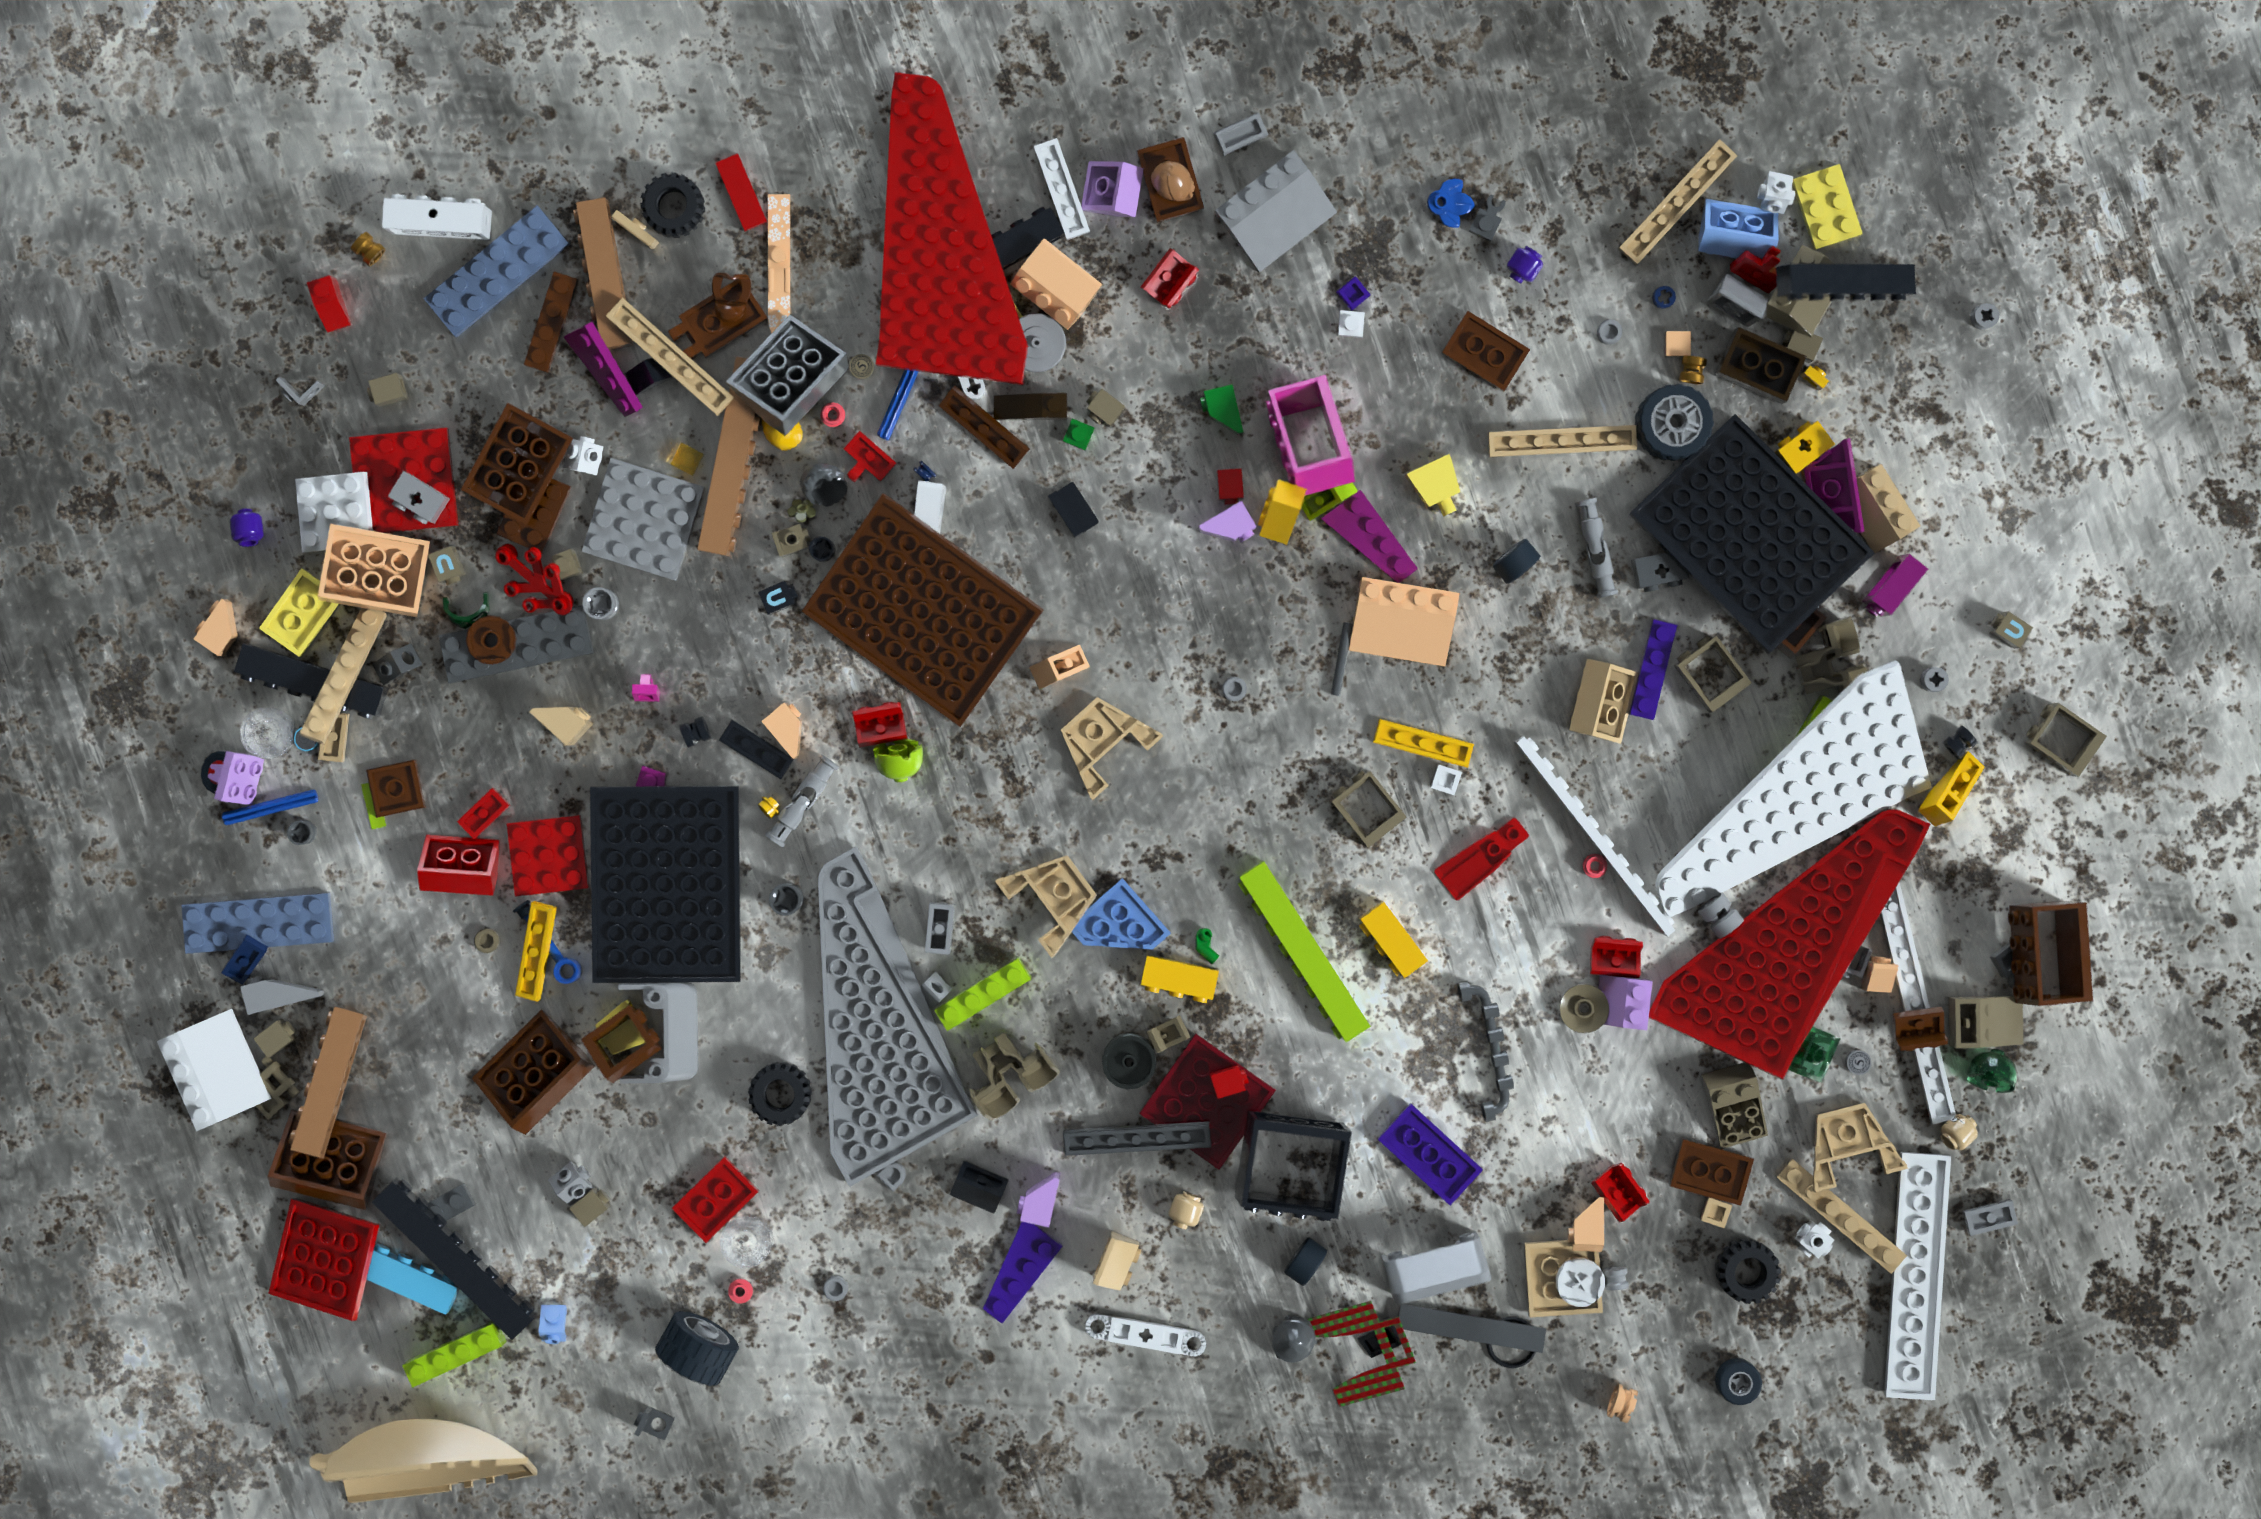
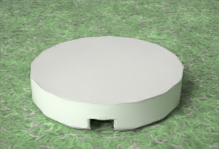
M1576 1257L1565 1261L1558 1269L1555 1277L1556 1289L1560 1297L1568 1304L1576 1307L1591 1305L1602 1296L1605 1288V1277L1601 1268L1594 1261L1584 1257Z

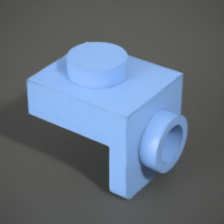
M541 1305L539 1335L545 1343L558 1344L559 1342L566 1341V1305Z

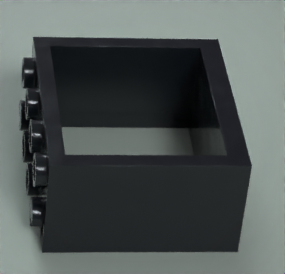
M1248 1110L1235 1190L1236 1200L1241 1207H1244V1210L1254 1213L1261 1209L1268 1210L1269 1214L1282 1216L1283 1212L1292 1213L1293 1217L1306 1219L1307 1215L1316 1216L1317 1220L1324 1222L1325 1220L1331 1221V1218L1338 1219L1352 1132L1342 1122ZM1259 1130L1334 1140L1324 1201L1249 1191Z

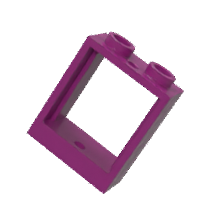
M1910 553L1898 556L1862 600L1867 605L1865 609L1875 617L1878 615L1880 617L1892 615L1928 571V568Z

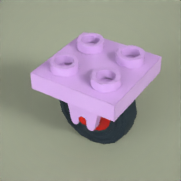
M216 751L204 760L201 767L202 783L208 791L215 794L214 799L253 805L260 774L263 770L264 757L231 751Z

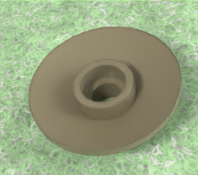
M1579 984L1571 987L1565 992L1560 1002V1015L1563 1022L1571 1030L1579 1033H1590L1598 1030L1605 1023L1609 1014V1004L1606 996L1600 989L1589 984ZM1586 1003L1589 1006V1010L1581 1012L1579 1009L1581 1004Z

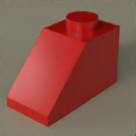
M328 275L307 282L314 307L326 331L330 333L351 326L337 279Z

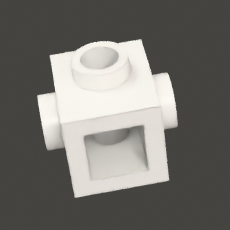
M1769 171L1764 184H1760L1757 198L1761 199L1760 209L1771 213L1784 214L1787 206L1793 204L1795 191L1792 190L1793 176Z
M580 436V440L573 439L566 452L563 468L597 475L599 464L602 460L603 446L594 444L595 439Z
M1811 1220L1800 1227L1797 1236L1794 1238L1801 1244L1798 1248L1809 1258L1813 1254L1818 1259L1821 1255L1824 1257L1831 1251L1834 1241L1829 1236L1832 1232L1821 1222L1816 1225ZM1820 1237L1818 1242L1814 1245V1239Z

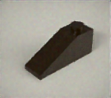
M1067 393L994 395V419L1067 420Z

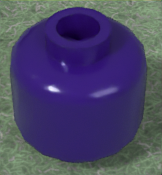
M1528 246L1517 248L1507 263V268L1511 271L1509 277L1520 284L1523 281L1533 282L1543 267L1542 255Z
M240 509L237 511V514L231 517V537L240 546H255L264 537L262 517L258 513H254L252 509Z

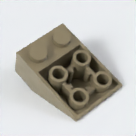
M2013 995L1948 997L1949 1046L1954 1048H1985L2023 1045V1004L2016 1003Z
M1743 1062L1701 1074L1706 1099L1721 1149L1768 1136L1757 1076L1751 1065Z

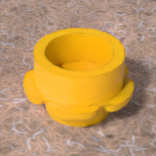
M771 796L768 799L762 797L763 800L758 804L760 810L769 819H772L775 815L778 816L780 805Z

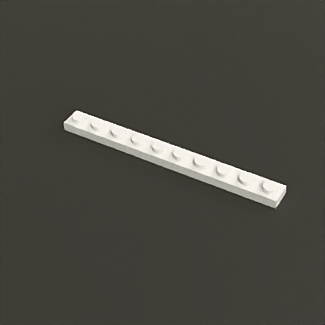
M1521 736L1514 742L1600 854L1606 859L1607 863L1665 936L1672 934L1675 931L1672 927V924H1674L1673 919L1666 911L1661 913L1657 907L1659 904L1658 900L1651 892L1647 894L1641 887L1644 885L1641 878L1636 873L1632 875L1626 868L1629 866V863L1621 853L1619 855L1615 854L1612 850L1613 842L1606 834L1601 836L1596 829L1599 827L1598 823L1591 815L1587 817L1581 810L1584 807L1581 801L1576 796L1571 797L1566 791L1569 786L1561 776L1555 777L1551 771L1554 769L1553 765L1546 757L1541 759L1536 752L1539 748L1531 738L1526 739L1524 736Z
M1899 882L1880 916L1891 961L1898 965L1896 982L1903 1011L1905 1012L1927 1009L1930 1006ZM1940 1047L1915 1049L1913 1052L1931 1124L1949 1121L1956 1116Z

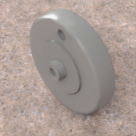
M1032 313L1019 318L1028 344L1025 370L1029 372H1044L1056 366L1062 359L1066 349V337L1061 325L1052 317L1042 313Z

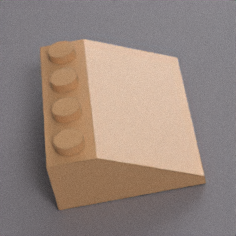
M330 524L318 600L417 617L430 541Z
M1361 577L1348 651L1445 667L1460 593Z

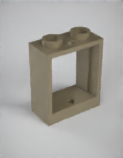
M1707 635L1696 643L1698 648L1690 653L1687 650L1676 658L1678 663L1674 667L1709 713H1713L1752 682L1717 636L1710 638ZM1713 646L1737 680L1709 700L1685 666Z
M2060 703L2048 704L2040 713L2042 718L2037 725L2034 724L2026 734L2028 739L2025 741V744L2071 776L2079 777L2107 736ZM2056 713L2089 735L2070 764L2037 742Z
M1362 770L1351 779L1354 783L1347 788L1341 786L1332 794L1334 799L1331 800V803L1366 847L1369 848L1407 817L1371 771L1364 773ZM1369 780L1394 813L1365 835L1340 802Z

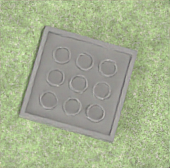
M610 458L582 552L677 581L705 487Z

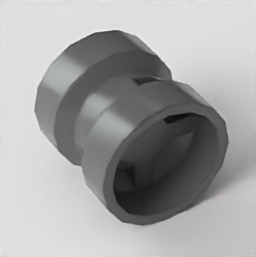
M308 820L295 821L290 824L287 830L289 840L296 845L309 844L314 841L317 835L316 826Z

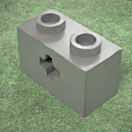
M403 471L388 497L394 500L392 503L394 506L403 511H406L407 508L415 513L413 517L423 524H426L428 521L435 524L450 500L446 495ZM415 495L420 496V499L423 500L421 504L416 503V500L413 499Z
M937 902L929 904L925 953L950 955L956 904Z

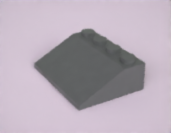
M789 315L726 381V384L767 424L786 436L849 369L847 353L792 315Z

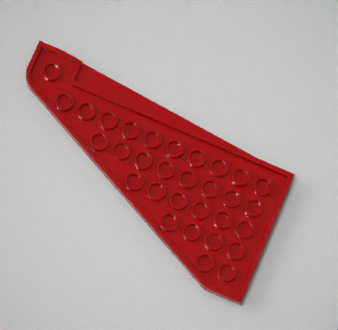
M895 72L891 95L880 335L876 365L1023 385L1028 344L944 92L940 84L929 76Z
M1891 809L1879 813L1745 917L1744 921L1735 930L1723 938H1718L1665 979L1649 1011V1018L1784 1080L1796 1053L1921 847L1931 824L1900 810Z

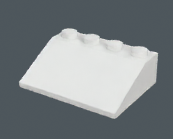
M232 1009L157 1041L196 1131L272 1099L266 1090L260 1076L261 1073Z

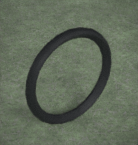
M1518 1317L1501 1319L1503 1321L1530 1325L1527 1321ZM1486 1344L1490 1357L1497 1364L1506 1368L1522 1367L1529 1363L1536 1353L1531 1351L1521 1362L1507 1363L1500 1360L1494 1354L1491 1344Z

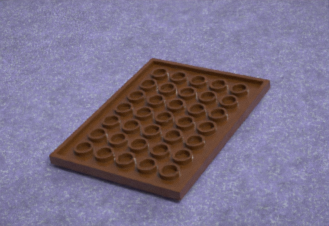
M883 493L801 612L961 727L1044 609Z

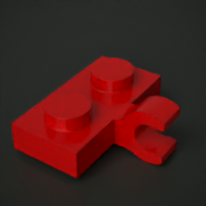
M1771 246L1762 259L1746 250L1730 264V271L1769 294L1777 287L1775 266L1778 265L1780 259L1776 256L1781 250Z
M861 431L844 448V451L858 462L847 474V477L854 483L865 470L881 482L897 465L893 459Z

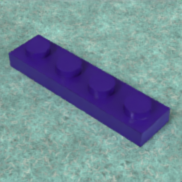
M1652 619L1629 715L1654 720L1677 625Z

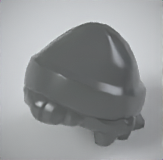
M824 463L815 464L808 468L800 479L801 490L812 504H822L826 507L838 503L847 494L848 486L843 472L834 465Z
M1288 1315L1279 1326H1275L1273 1329V1350L1277 1358L1286 1362L1294 1363L1303 1360L1311 1354L1314 1345L1317 1344L1311 1322L1301 1316L1292 1317Z

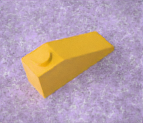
M1966 751L1965 755L1960 760H1957L1931 789L1918 811L1934 826L1953 821L1985 766L1969 751Z

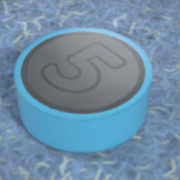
M302 727L299 728L294 735L295 745L303 751L316 749L319 743L301 736L300 731Z

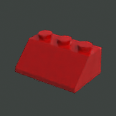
M426 835L417 868L420 891L493 896L498 877L500 840Z

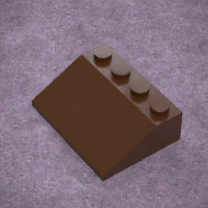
M507 403L461 490L527 525L574 438Z
M541 1009L472 1079L509 1126L526 1135L595 1065L583 1050Z
M291 1109L267 1176L270 1186L366 1210L387 1134L335 1120L324 1158L315 1157L290 1150L292 1145L289 1144V1139L292 1131L297 1130L299 1123L296 1120L298 1111Z

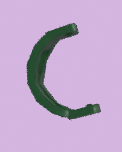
M484 592V602L480 609L466 617L453 614L449 610L448 598L443 597L444 612L452 623L466 629L472 626L475 622L473 620L477 619L480 615L481 617L488 616L490 611L489 594Z

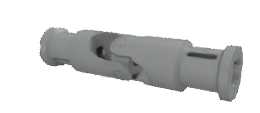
M1597 498L1576 502L1575 505L1579 507L1582 522H1580L1582 535L1588 542L1586 551L1592 578L1596 580L1597 598L1618 594V590L1614 587L1612 578L1614 571L1608 546L1605 540H1603L1604 528L1602 519L1598 517L1595 504ZM1605 551L1604 562L1602 564L1595 563L1591 554H1600Z
M824 755L820 756L821 760L813 772L808 773L792 797L793 802L781 811L777 817V823L770 832L765 834L781 847H784V841L790 832L796 830L802 821L804 810L807 811L812 807L827 786L826 781L834 770L839 769L837 764ZM806 787H811L815 791L814 797L810 800L805 794H801L800 791Z

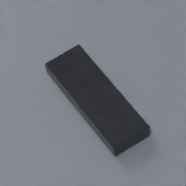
M731 720L719 741L779 779L784 777L794 761L790 755L734 720Z

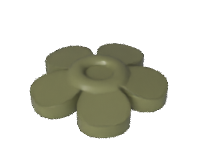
M800 499L792 501V507L788 509L789 517L796 516L797 522H805L806 516L812 518L816 515V510L813 508L814 504L808 499L804 500L803 503Z

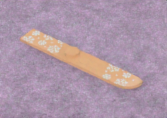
M768 194V322L772 334L790 315V194Z

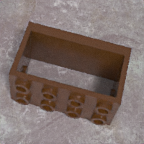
M2054 901L2009 905L2008 922L2011 926L2009 944L2013 950L2011 970L2015 977V985L2013 986L2015 1002L2018 1004L2046 1006L2093 1001L2087 902ZM2038 911H2055L2060 994L2056 995L2043 994Z

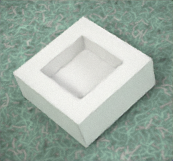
M1340 310L1338 336L1362 338L1365 312Z
M1438 764L1430 788L1455 795L1462 772Z

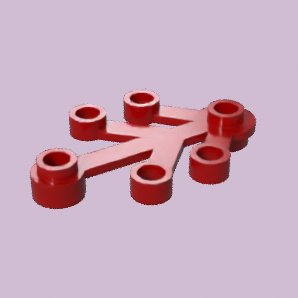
M506 543L496 550L495 558L499 564L509 565L528 581H509L504 585V592L507 596L514 597L518 593L541 592L547 597L537 599L534 596H529L522 602V607L526 612L532 613L536 609L552 608L557 614L566 615L572 610L574 600L570 593L563 591L559 576V566L555 563H550L543 569L541 563L542 554L538 548L532 547L524 554L525 560L532 565L533 572L517 559L518 552L512 544ZM546 578L551 580L552 588L547 585Z

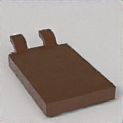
M734 280L721 289L722 297L728 301L739 300L742 294L741 280ZM751 293L742 318L735 322L722 321L715 314V298L712 294L679 315L682 323L668 330L674 342L686 334L692 346L684 349L683 352L692 360L700 353L705 358H708L768 320V318Z

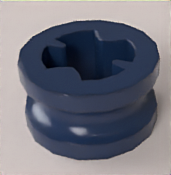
M1661 286L1653 292L1652 300L1655 306L1664 309L1674 304L1676 294L1671 287ZM1662 290H1664V294L1667 292L1670 294L1667 304H1663L1664 301L1660 302L1658 300Z
M923 461L919 462V467L913 468L926 482H930L932 477L937 476Z

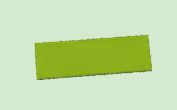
M369 783L361 784L371 828L385 827L384 816L376 818Z

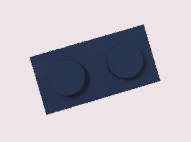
M246 935L221 973L243 985L266 953L268 946Z

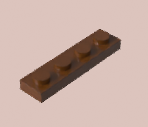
M555 271L553 272L524 362L525 366L549 373L578 279Z
M954 386L939 404L940 408L1012 469L1020 463L1030 450L1029 447L957 386Z

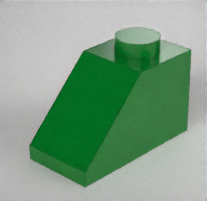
M1233 384L1204 391V397L1200 398L1203 412H1208L1209 418L1233 433L1242 435L1244 431Z

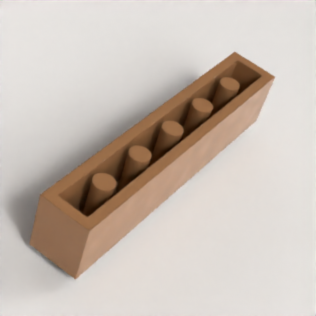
M606 198L576 202L577 209L573 210L576 225L580 224L581 234H578L580 249L584 248L585 258H582L584 273H588L590 282L586 283L588 296L593 298L594 306L590 307L593 322L597 321L598 332L609 350L634 346L633 340L606 316L622 298L626 300L609 201Z
M335 1006L333 1011L328 1013L326 1019L328 1029L326 1035H322L319 1041L318 1048L321 1049L319 1058H315L312 1064L311 1073H314L311 1083H307L304 1090L306 1100L304 1106H300L296 1120L299 1123L297 1130H293L291 1133L289 1144L292 1146L290 1150L324 1158L366 1022V1015Z

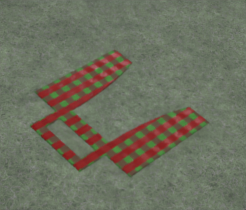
M1368 1301L1307 1319L1311 1322L1316 1337L1347 1336L1374 1330L1386 1360V1365L1363 1372L1334 1388L1333 1392L1339 1407L1405 1389L1397 1368L1416 1363L1399 1317L1379 1322L1372 1302ZM1395 1326L1407 1358L1396 1360L1384 1328Z

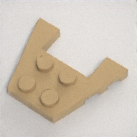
M1098 697L1061 729L1092 800L1109 786L1092 766L1121 739L1131 732L1148 751L1163 737L1160 732Z
M1067 855L995 880L1008 899H1011L1026 886L1030 885L1052 914L1058 925L1038 939L1051 958L1060 950L1097 896Z
M1865 1103L1816 1115L1813 1173L1814 1193L1837 1187L1830 1164L1831 1161L1878 1150L1885 1175L1908 1169L1907 1164L1901 1159L1896 1148L1888 1140L1882 1131V1127Z

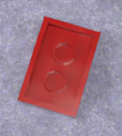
M724 1156L672 1209L707 1243L759 1190Z

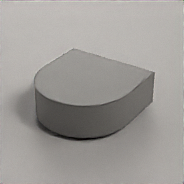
M894 1162L881 1169L876 1176L894 1192L903 1183L906 1171L902 1164Z

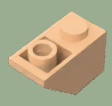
M221 599L220 601H215L209 610L210 616L206 621L203 620L195 630L197 634L194 637L195 641L217 656H225L238 637L232 602L228 599Z
M1871 956V961H1868L1862 978V990L1891 993L1898 965L1891 963L1889 958Z

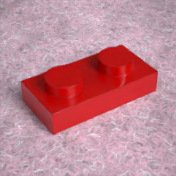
M491 788L457 822L473 839H476L511 805L495 788Z

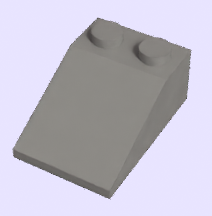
M1726 273L1707 301L1749 327L1762 319L1768 299L1764 297L1765 293L1754 286L1750 288L1743 284L1744 280L1734 273H1731V275Z

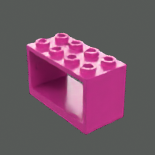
M1326 375L1268 390L1270 399L1266 401L1268 418L1271 428L1275 432L1274 437L1277 448H1280L1281 451L1280 456L1283 467L1288 474V483L1306 488L1305 495L1355 482L1351 452ZM1321 406L1337 457L1297 468L1282 417Z

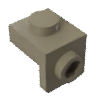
M1180 1015L1147 1031L1149 1043L1157 1053L1190 1038Z

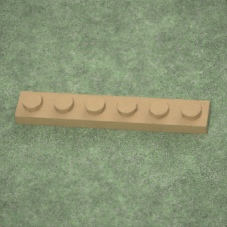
M1719 139L1618 249L1637 265L1731 164L1737 155Z
M624 298L606 315L717 416L734 399L729 392Z
M1636 425L1488 432L1489 457L1637 450Z
M366 608L360 609L300 731L301 736L323 745L325 744L387 617L385 612Z
M1791 1159L1776 1176V1178L1890 1274L1907 1257L1903 1251L1829 1189L1814 1193L1813 1176L1795 1160Z

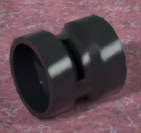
M819 536L811 541L809 552L814 559L826 562L833 558L835 545L830 539Z
M703 716L696 718L691 724L684 723L679 725L682 737L688 748L696 745L697 741L712 739Z
M1960 726L1956 730L1955 735L1945 739L1943 744L1955 758L1960 760L1965 755V751L1975 747L1978 741L1967 728Z

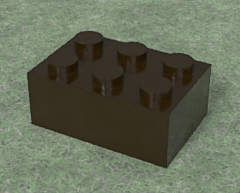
M1738 327L1731 335L1715 376L1783 404L1788 401L1807 356Z

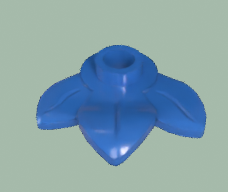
M1450 179L1443 182L1440 189L1432 192L1427 199L1429 210L1433 214L1439 215L1442 224L1450 228H1458L1460 226L1459 215L1469 213L1475 207L1471 197L1461 193L1463 181L1460 179ZM1438 198L1442 199L1443 206L1438 205Z

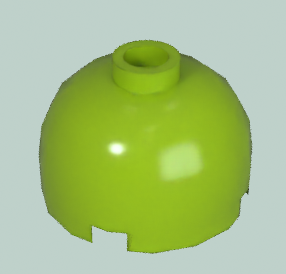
M903 739L893 741L895 745L886 746V743L876 745L873 749L875 764L879 772L885 777L894 779L895 782H905L908 780V777L915 775L919 771L923 762L922 744L919 745L918 741Z

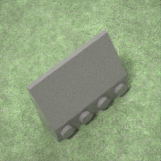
M1294 150L1215 210L1216 217L1258 272H1261L1337 213L1307 166Z

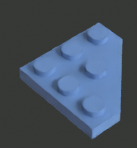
M1123 878L1087 909L1072 931L1085 946L1151 950L1171 934Z

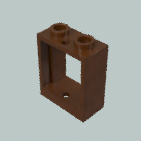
M630 1005L581 1039L605 1079L612 1083L662 1049L658 1044V1041H660L658 1034L653 1028H648L645 1023L648 1019L640 1008L635 1009ZM628 1019H631L646 1044L614 1066L599 1040Z

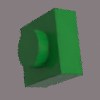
M1072 418L1063 442L1086 451L1095 428Z

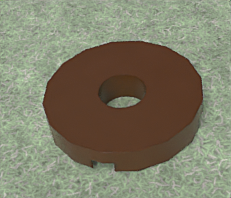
M489 615L479 618L470 626L467 631L466 644L470 654L479 662L495 665L504 662L512 655L516 646V635L508 621L501 617ZM489 633H494L497 636L498 642L494 647H488L485 644V637Z

